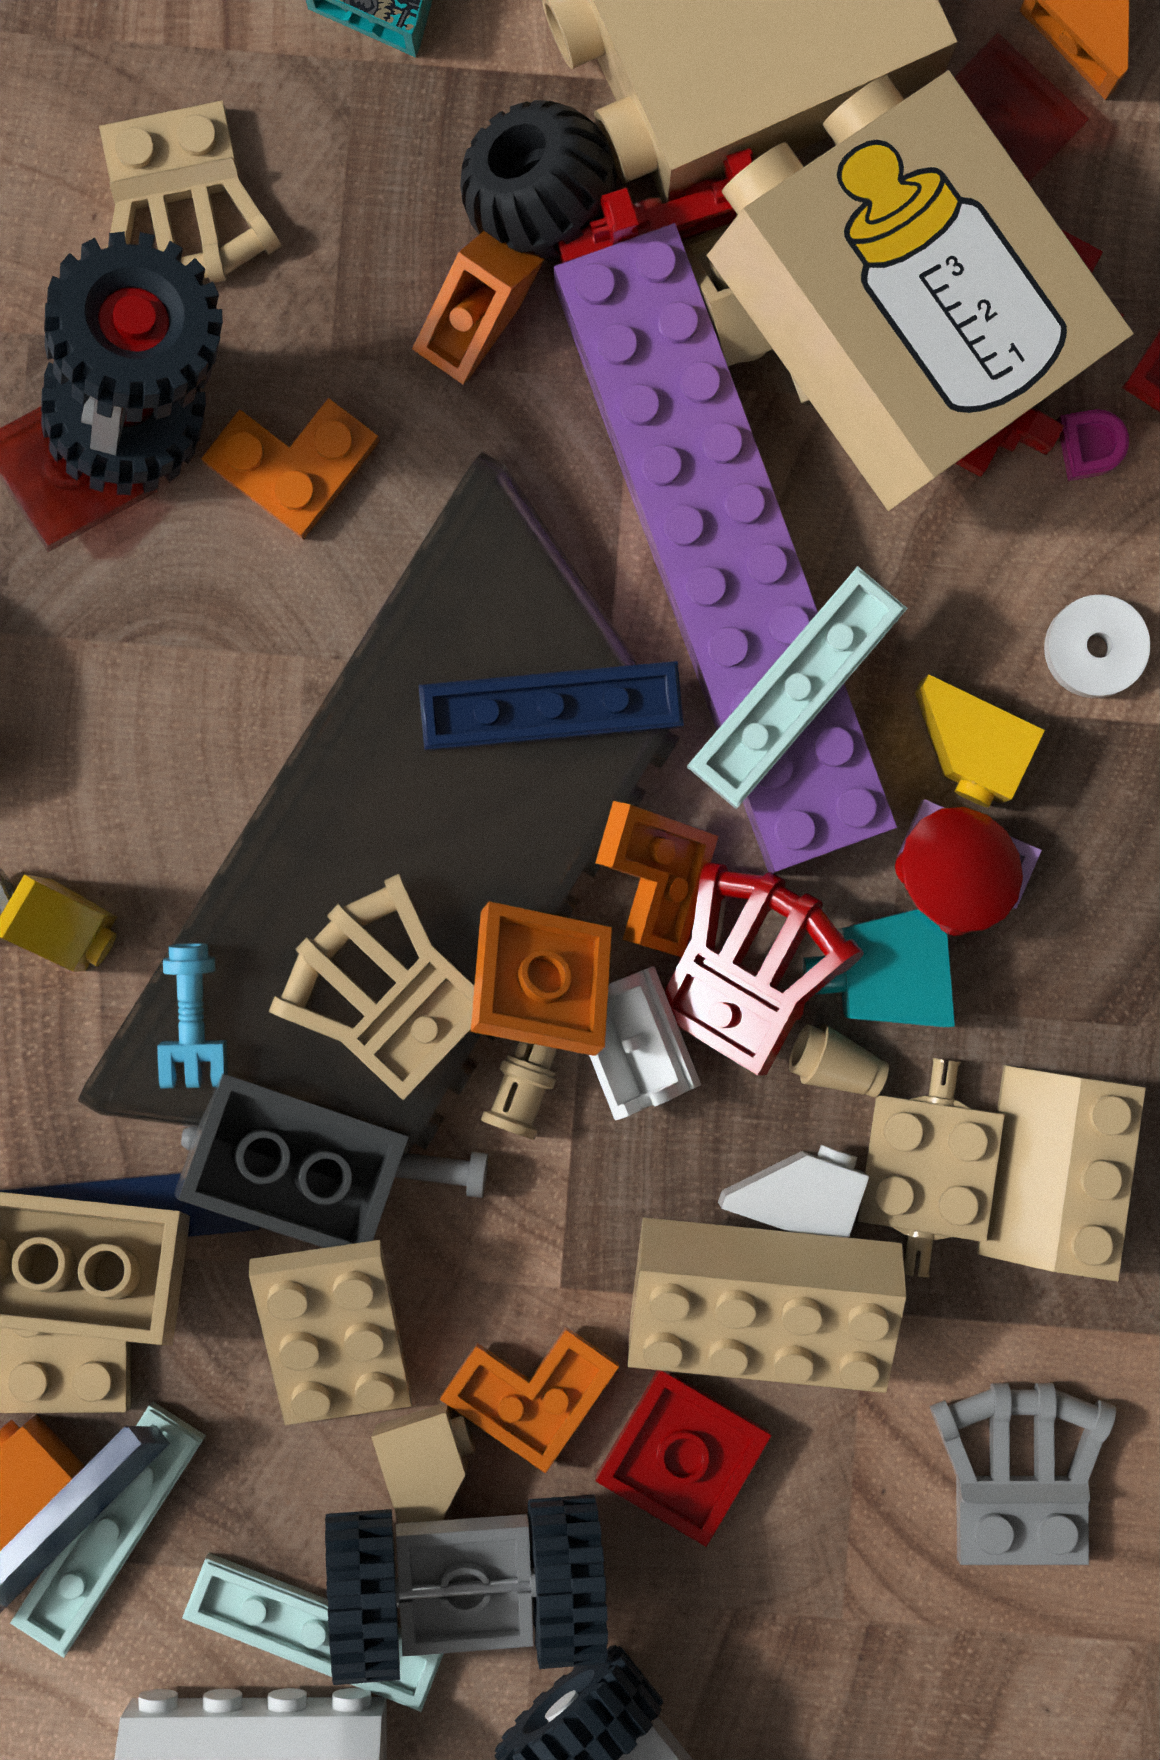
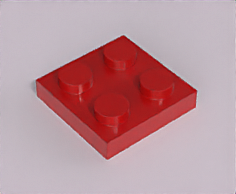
M657 1370L598 1470L595 1482L707 1547L772 1435L768 1429L670 1371Z

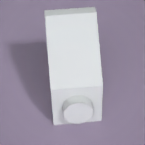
M821 1145L817 1156L800 1151L722 1190L718 1204L724 1210L789 1232L849 1238L869 1176L860 1170L854 1169L858 1157Z

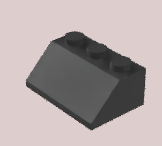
M222 1073L196 1130L174 1194L180 1201L323 1248L373 1241L409 1137Z

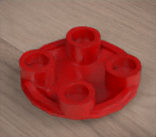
M966 807L941 808L919 820L906 838L903 852L898 855L895 862L896 875L904 884L917 909L935 924L939 925L942 931L952 936H961L972 931H984L1005 919L1019 899L1023 872L1018 849L1008 832L990 816Z

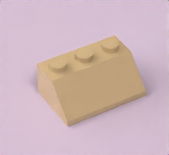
M1003 1065L997 1113L1004 1114V1122L986 1242L978 1241L977 1254L1051 1272L1118 1282L1146 1088L1127 1083Z

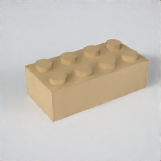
M0 1192V1328L173 1346L190 1216L173 1210Z
M643 1217L630 1315L628 1367L886 1393L906 1301L902 1243Z

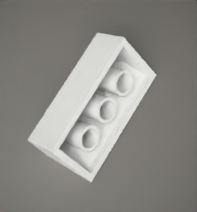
M284 1688L269 1692L268 1698H242V1692L235 1689L211 1690L204 1693L203 1698H178V1693L169 1689L148 1690L140 1693L139 1698H132L120 1717L114 1760H387V1698L371 1697V1691L361 1688L340 1689L333 1692L332 1697H307V1692L304 1690Z

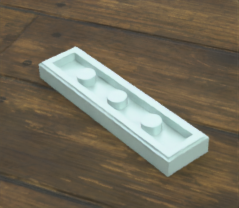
M857 566L691 760L687 768L737 809L908 608Z
M155 1402L148 1406L136 1426H157L170 1444L44 1569L10 1624L63 1658L69 1652L206 1437L205 1434Z
M208 1553L182 1619L332 1677L328 1600ZM398 1627L400 1680L351 1685L369 1690L371 1693L421 1712L444 1653L402 1657L401 1628Z

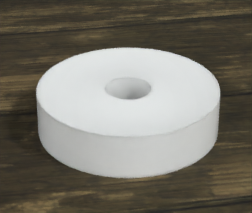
M1090 595L1072 602L1053 619L1045 637V659L1053 677L1066 690L1086 698H1104L1128 688L1140 677L1150 655V636L1143 618L1130 604L1109 595ZM1090 636H1099L1106 642L1107 652L1104 657L1098 658L1090 654L1087 648Z

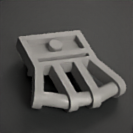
M991 1383L989 1390L949 1406L945 1400L931 1405L932 1416L956 1474L957 1560L960 1565H1089L1090 1491L1088 1480L1102 1444L1112 1430L1116 1417V1407L1101 1400H1098L1095 1405L1056 1390L1053 1383H1035L1034 1390H1010L1008 1383ZM1011 1415H1034V1476H1010L1009 1422ZM1056 1417L1084 1428L1066 1476H1055L1054 1422ZM989 1418L990 1476H975L958 1430Z

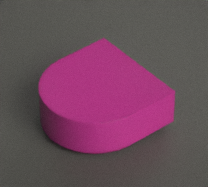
M1095 409L1061 415L1057 419L1059 423L1064 425V429L1060 434V441L1068 481L1104 475L1113 470L1126 456L1129 448V434L1125 424L1115 414L1106 410Z

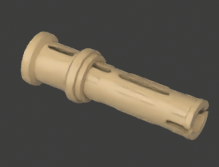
M519 1041L514 1057L508 1055L506 1061L502 1060L499 1069L503 1072L504 1076L491 1110L483 1112L481 1121L535 1140L538 1132L533 1126L546 1089H553L556 1079H553L555 1072L550 1071L557 1049Z

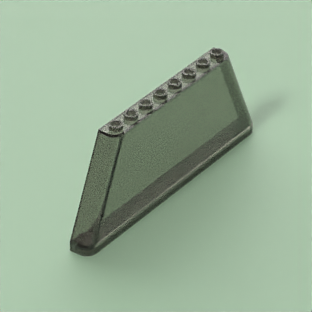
M481 452L468 468L172 944H208L209 956L215 957L216 971L203 974L202 1001L204 1005L202 1007L204 1008V1019L202 1020L205 1025V1040H227L229 1076L406 1135L409 1138L403 1154H409L415 1144L424 1150L427 1149L446 1118L436 1112V1109L448 1090L457 1095H460L479 1065V1062L469 1056L484 1034L474 1033L470 1030L408 1097L402 1100L341 1041L269 1012L274 996L282 997L299 954L296 948L306 937L313 940L331 921L327 915L337 904L344 907L386 887L384 880L400 874L432 945L475 985L481 910L490 901L569 918L580 901L570 892L581 874L585 872L594 878L602 866L595 862L613 801L638 807L647 793L646 790L637 785L649 764L661 770L680 739V736L670 731L671 729L427 752L424 750L419 685L639 665L507 467L484 452ZM397 910L363 926L408 970L419 959ZM351 939L331 958L377 1003L396 984ZM169 950L163 959L169 958ZM163 960L88 1078L80 1093L78 1102L102 1116L198 1128L216 1088L212 1087L210 1078L211 1062H201L202 1083L200 1088H186L184 1062H175L177 1072L175 1088L160 1089L157 1045L162 1041H179L178 1023L180 1021L178 1019L176 975L163 973ZM319 973L306 1008L355 1027L365 1016ZM484 1035L492 1041L495 1039V1036Z

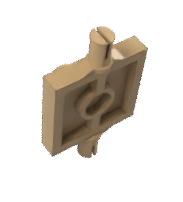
M933 1058L932 1060L933 1067L929 1095L910 1099L880 1094L876 1097L865 1174L869 1176L861 1200L858 1222L889 1226L904 1235H908L904 1273L911 1276L914 1275L917 1251H921L918 1277H929L930 1275L929 1268L933 1240L957 1237L986 1242L1004 1122L1003 1113L971 1109L958 1100H954L960 1062L948 1060L946 1081L942 1085L945 1060Z

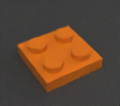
M489 901L481 910L471 1032L596 1056L605 1048L612 927Z

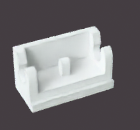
M652 966L609 983L605 1048L596 1056H589L616 1121L653 1104L655 1107L691 1089L697 1088L701 1083L655 967Z

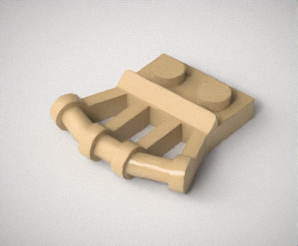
M223 101L99 126L110 178V188L115 202L110 233L124 231L126 244H130L136 209L149 207L158 250L164 252L169 241L175 243L167 203L193 198L203 253L183 256L181 263L186 266L196 258L205 268L204 279L209 278L210 282L214 283L227 281V274L265 250L270 255L282 247L271 226L241 184L227 112ZM226 191L250 229L221 247L210 194Z
M396 874L384 880L386 887L344 907L337 904L327 915L331 921L313 940L306 937L296 948L299 954L282 997L274 996L269 1012L341 1041L390 1089L404 1100L471 1030L474 984L432 945L400 874ZM397 910L419 959L408 970L363 926ZM349 939L396 982L378 1003L331 959ZM319 973L365 1016L355 1027L306 1008Z

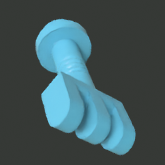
M185 943L168 946L169 958L163 959V973L176 975L178 1019L180 1020L178 1023L179 1041H162L157 1045L160 1089L175 1088L177 1079L175 1062H184L186 1088L201 1087V1062H211L210 1078L212 1087H216L221 1074L228 1075L227 1040H205V1025L202 1020L204 1019V1008L202 1007L204 1005L202 1001L203 974L216 971L215 957L209 956L208 944Z

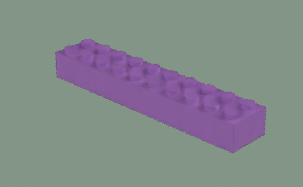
M673 223L554 266V287L716 730H718L815 617L818 611L676 224ZM845 684L839 688L743 801L768 872H778L897 828Z

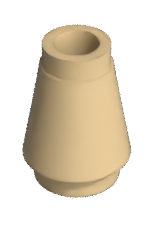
M808 1024L801 1030L794 1043L789 1059V1071L799 1075L802 1084L861 1095L866 1094L875 1098L884 1087L889 1072V1064L884 1060L878 1059L876 1055L826 1024L819 1028Z

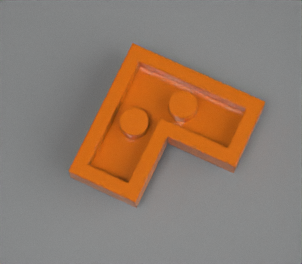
M328 398L290 447L239 409L201 460L210 469L304 540L372 453L380 439L377 434Z
M613 801L595 863L640 878L622 940L678 957L683 956L694 923L700 875L704 865L712 861L719 836L631 804Z
M565 1327L529 1379L477 1342L441 1394L440 1400L546 1473L619 1368V1363L571 1329Z

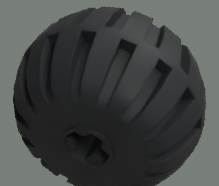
M534 100L532 103L526 101L510 106V112L506 114L503 111L496 114L489 120L491 125L486 129L481 127L472 139L471 147L466 150L462 163L460 182L462 202L470 223L478 234L485 231L500 243L506 242L508 248L517 252L533 251L540 258L553 260L560 258L558 242L563 240L568 244L584 235L581 230L587 227L589 222L604 218L600 199L602 195L616 190L617 174L615 162L605 135L584 114L571 106L553 101Z

